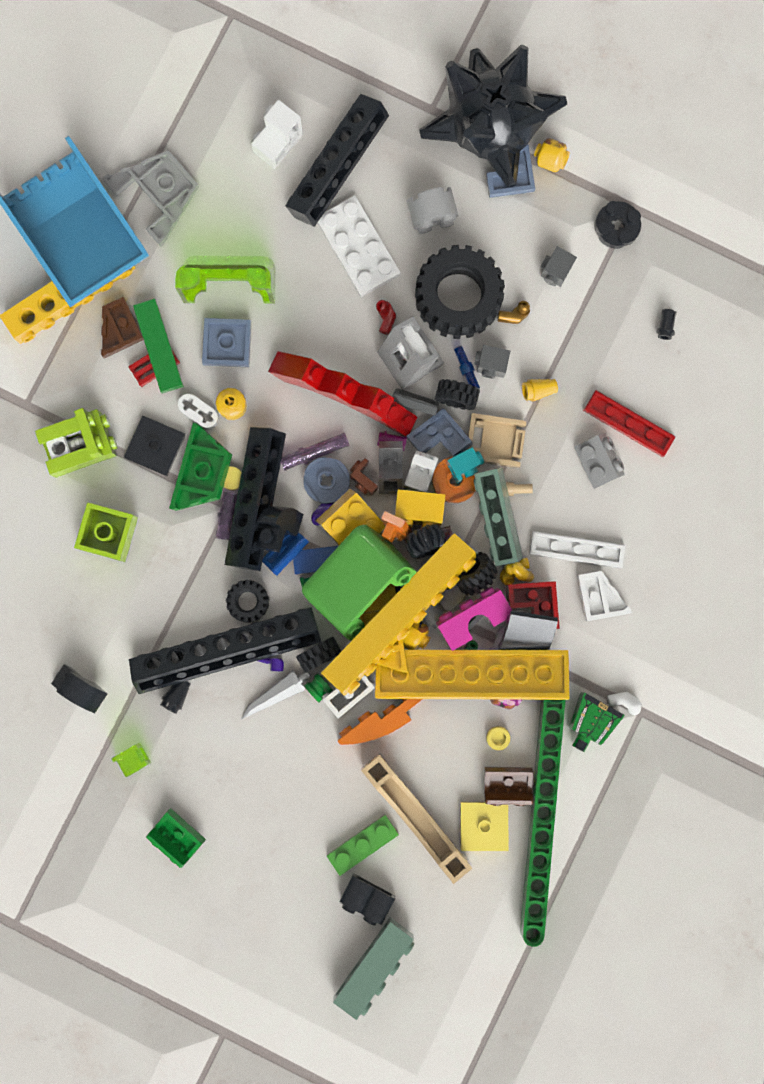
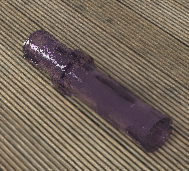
M343 432L340 435L309 447H300L298 451L282 457L281 464L283 469L286 471L303 463L307 465L309 464L308 461L348 447V439Z

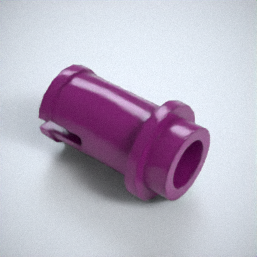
M384 431V433L379 432L377 446H379V441H403L404 451L407 437L388 434L387 431Z

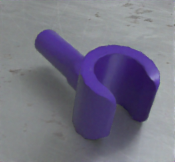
M280 658L258 660L259 662L270 664V671L280 672L284 670V662Z

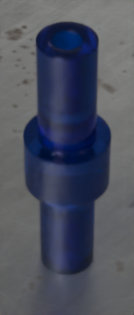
M463 347L455 348L454 351L461 365L459 369L462 376L466 377L468 384L472 385V387L480 389L474 374L475 368L472 362H469Z

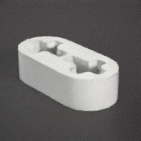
M185 394L179 398L178 408L186 417L205 429H212L217 426L219 416L212 407L192 394ZM193 400L192 404L197 408L196 412L190 408L185 410L184 402ZM201 411L206 415L212 413L213 421L203 423L204 418L199 414Z

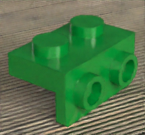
M171 808L146 835V838L152 845L158 848L179 868H182L206 841L201 834Z

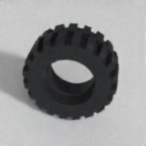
M452 245L451 250H447L444 247L439 249L437 255L432 254L428 257L427 263H423L420 268L415 288L417 311H420V317L423 322H428L429 328L432 331L439 330L441 336L447 337V334L453 335V339H460L464 335H466V338L473 337L474 333L478 332L480 334L485 331L486 327L494 322L499 313L505 294L503 293L505 288L504 280L501 279L502 272L499 267L495 268V260L491 256L488 259L484 257L485 252L481 249L475 252L472 251V246L465 245V249H459V245ZM450 275H466L472 278L480 287V301L475 307L466 311L452 310L445 306L438 297L439 283Z

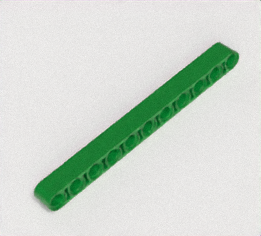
M541 700L532 793L533 805H531L520 925L521 936L525 943L531 947L541 945L545 937L566 700ZM551 710L557 713V720L554 723H548L546 720V715ZM548 734H553L555 737V743L551 747H546L544 744V738ZM551 758L553 767L547 771L543 770V760ZM544 782H549L551 785V790L547 794H541L539 790L540 785ZM542 806H546L549 809V813L545 818L537 816L538 809ZM542 830L546 831V839L543 842H537L535 840L536 833ZM537 855H543L545 858L544 863L540 866L533 865V859ZM535 879L542 880V887L538 890L531 889V883ZM532 904H539L540 911L536 914H530L528 911L529 907ZM531 928L538 929V934L534 938L526 937L527 931Z

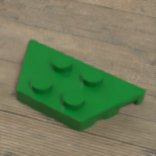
M197 423L192 424L169 509L174 511L220 500L233 455Z

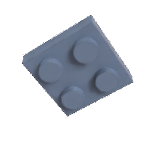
M204 318L203 366L249 367L251 320Z

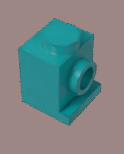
M472 447L447 460L446 464L458 484L462 481L463 475L469 478L478 473L477 468L485 462L479 451L475 452Z

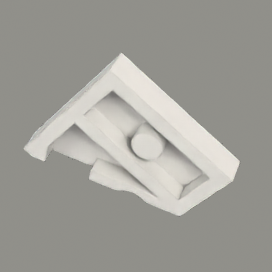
M602 571L577 575L586 621L632 613L629 606L624 603L619 596L620 594L611 586Z

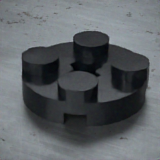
M610 201L599 211L595 219L594 228L599 236L598 239L605 246L614 249L632 244L641 230L640 212L628 203ZM619 220L624 225V228L620 227L619 230H616L612 222Z

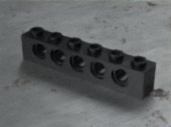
M360 94L352 104L350 110L286 203L285 207L294 218L313 227L316 226L389 117L381 101Z
M250 427L224 565L261 571L264 550L257 548L256 544L263 524L257 520L265 508L273 506L286 433L272 428Z

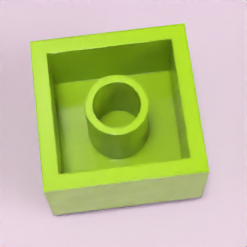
M87 502L74 548L125 562L138 517Z

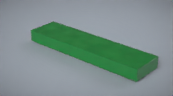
M156 299L133 305L160 392L163 394L184 387Z

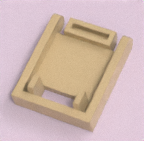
M472 413L468 437L472 442L474 428H483L481 447H473L475 452L479 451L484 462L487 464L520 468L521 462L512 461V458H522L525 431L516 429V426L526 427V421Z

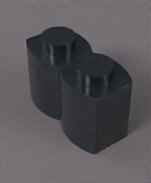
M353 873L339 902L343 904L342 908L351 914H355V912L361 913L364 916V921L376 926L377 923L383 924L396 896Z

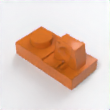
M384 511L381 517L383 525H385L382 533L383 538L391 543L394 539L400 542L402 539L405 540L406 536L412 533L407 522Z

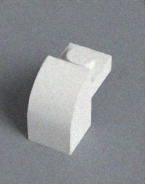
M416 450L403 490L427 492L438 458Z

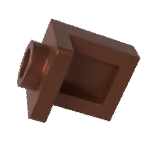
M366 458L362 462L357 460L350 469L352 472L350 477L357 483L355 485L356 489L364 495L369 493L372 496L377 491L378 486L362 473L368 466L369 460Z

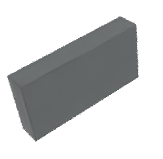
M399 388L395 389L392 396L394 401L400 405L434 416L440 403Z

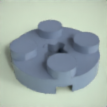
M321 457L312 461L306 468L303 480L304 488L309 497L321 504L335 503L348 491L350 486L349 472L341 461ZM323 475L333 477L331 486H322L320 484L323 481L321 478Z

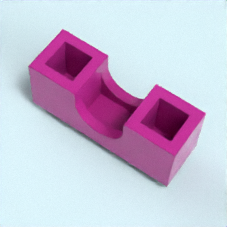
M487 588L480 593V598L474 601L469 599L459 605V610L454 613L448 611L439 617L440 621L436 622V625L452 651L473 639L468 630V623L472 617L484 615L494 627L507 619L512 609L499 588Z

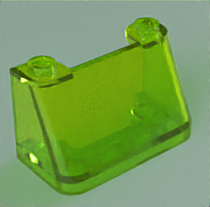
M191 256L177 270L175 288L183 303H195V298L199 293L207 292V281H248L252 287V292L259 293L264 304H275V265L272 259L265 256Z

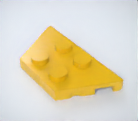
M390 583L359 617L364 622V627L396 595V589L393 584ZM398 640L392 646L394 649L391 654L385 659L381 657L376 664L406 673L408 669L403 640Z

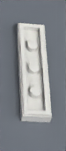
M533 531L529 555L623 568L626 545Z

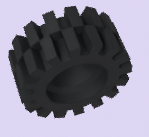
M441 379L438 383L435 400L449 407L475 410L480 390L464 382L460 383L456 380Z
M478 552L474 559L476 561L474 566L468 572L464 570L458 576L460 580L456 585L465 595L469 594L472 596L475 592L477 594L481 593V589L486 590L488 584H493L492 579H496L498 570L486 553Z
M241 580L237 584H233L232 588L228 590L226 607L230 615L236 620L250 623L258 621L266 614L270 600L268 592L258 582ZM245 592H251L256 596L257 603L252 610H243L239 605V598Z
M334 636L299 654L296 658L304 673H307L338 656L341 649Z

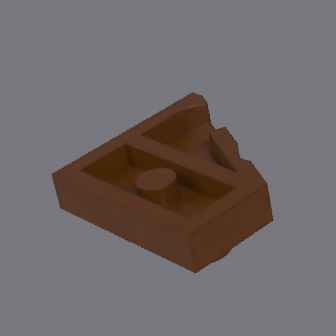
M124 297L102 306L103 325L101 335L103 338L101 355L104 359L144 340Z

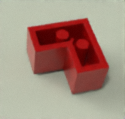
M556 581L509 584L505 586L506 600L511 609L531 608V614L557 617L556 629H560Z

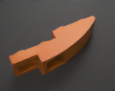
M402 699L403 702L397 706L391 704L382 711L384 714L382 718L376 711L371 714L368 710L358 718L359 724L353 728L349 725L339 733L341 737L338 739V743L340 745L364 743L394 732L411 721L406 712L423 699Z

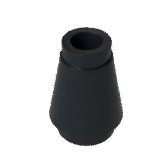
M185 681L172 685L162 696L160 706L177 714L178 710H182L191 683Z

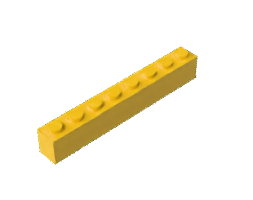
M454 533L321 674L344 696L347 693L352 694L360 686L359 681L364 675L367 677L371 675L377 668L375 664L380 658H387L394 649L392 646L398 640L402 641L410 633L409 628L415 622L418 624L427 615L425 611L431 605L436 606L443 598L442 593L447 588L452 589L460 580L458 576L464 570L468 572L476 563L474 560L476 552Z

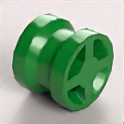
M319 673L314 675V679L311 682L304 684L306 690L318 703L323 700V696L326 693L333 691Z

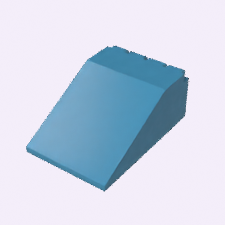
M67 136L65 139L73 152L59 160L63 168L59 169L56 163L40 172L44 178L43 181L40 182L38 177L34 176L21 185L25 191L23 194L17 188L5 196H2L0 193V205L71 308L149 257V254L74 142Z

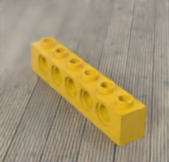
M133 266L71 308L53 281H51L2 313L0 318L16 341L20 344L23 342L27 343L33 340L36 336L35 334L41 330L51 328L59 318L71 315L79 305L91 302L94 295L109 290L117 280L129 277L136 268ZM48 303H55L52 310L45 311ZM30 315H35L34 321L32 323L27 324V317Z

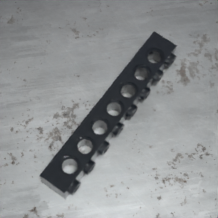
M312 607L299 609L292 613L278 615L271 619L253 622L250 625L232 628L222 633L208 635L201 639L186 641L180 645L162 648L159 651L130 658L129 666L132 684L138 694H143L321 643Z

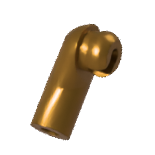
M520 301L518 306L511 312L499 310L498 322L519 324L529 315L530 304L527 301Z

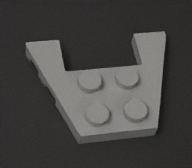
M169 151L145 159L133 167L129 168L127 166L122 168L120 172L113 175L107 174L102 177V180L116 196L133 182H136L162 211L163 215L146 228L147 232L160 247L164 245L199 188L197 182Z

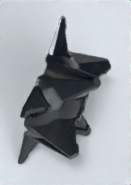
M520 45L496 69L479 48H475L470 51L468 68L455 61H449L446 64L445 71L450 101L449 109L420 128L419 133L421 139L456 142L461 148L468 150L479 158L487 159L505 185L509 187L517 184L520 151L528 145L534 134L550 115L567 105V99L564 95L531 91L527 85L529 51L527 46Z

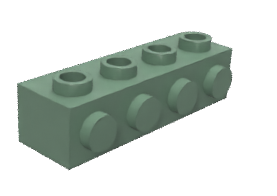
M503 467L474 474V486L476 492H479V508L481 514L484 515L486 523L484 530L491 545L489 548L491 559L494 561L495 567L519 562L523 559Z
M390 917L335 993L333 1003L355 1020L360 1015L365 1016L372 1005L370 1001L373 996L381 994L386 986L384 981L388 975L393 976L400 966L398 962L403 954L407 956L414 947L415 943L412 942L414 940L413 934Z

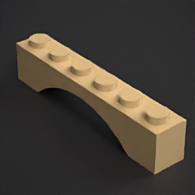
M380 753L361 768L363 774L407 824L453 884L472 869L468 860Z

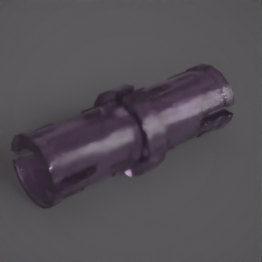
M223 492L220 512H217L218 526L215 536L217 539L229 540L238 494Z

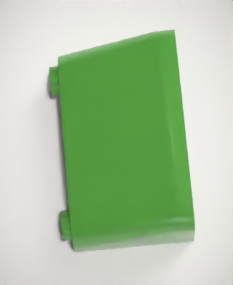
M360 525L344 539L309 578L302 588V594L346 639L352 641L364 628V622L359 617L390 583L394 586L406 585L417 571L394 545L385 540L380 533L367 525Z

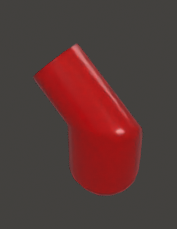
M379 300L376 304V309L383 320L379 332L389 335L396 320V313L388 301Z

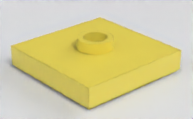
M460 802V850L509 851L508 805L493 806L485 804V802Z

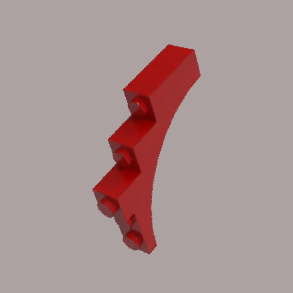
M277 351L268 370L269 373L283 382L308 389L344 404L404 437L410 434L417 419L416 415L395 402L394 398L382 389L361 384L346 373L329 370L312 358Z

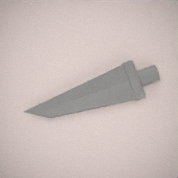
M292 670L249 704L242 719L299 692H303L306 690L303 683L312 678L309 672H302L297 675Z

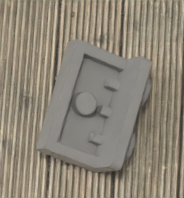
M605 433L599 434L574 447L594 489L625 475L623 472V462L619 457H616L613 450L614 443Z

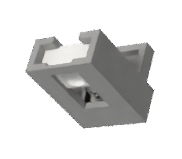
M414 316L394 326L377 352L402 390L420 381L423 376L444 364Z

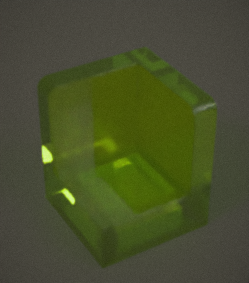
M137 743L111 758L113 763L117 761L125 777L151 764L141 743Z

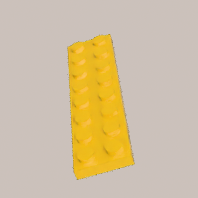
M405 650L408 669L406 673L376 664V699L569 700L568 650Z

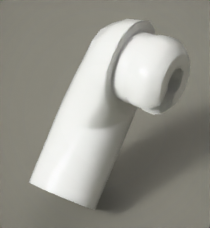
M622 692L607 695L608 706L624 705L628 708L630 714L637 715L640 713L642 704L638 698L630 693Z

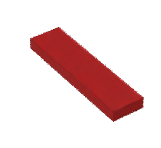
M597 390L594 391L583 410L661 457L666 455L676 436Z

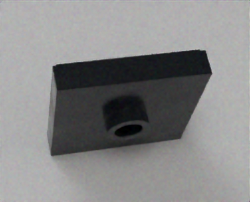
M142 415L123 458L168 477L186 434Z

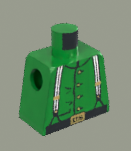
M581 692L569 725L570 729L578 733L572 746L585 752L590 741L602 745L625 715L587 693Z

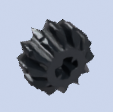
M432 524L413 530L412 533L406 536L404 541L411 557L419 559L436 553L446 542V536L440 526Z

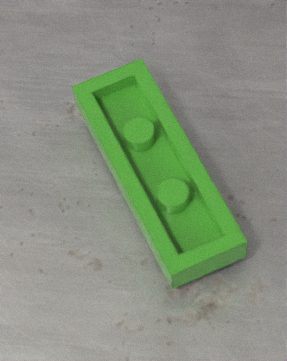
M385 814L327 854V858L339 876H341L393 840L399 833Z

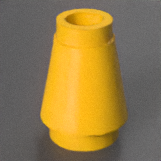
M528 379L527 382L522 383V394L526 401L534 402L558 392V385L555 379Z

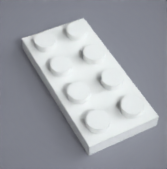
M355 195L324 212L317 224L360 297L367 295L401 275Z

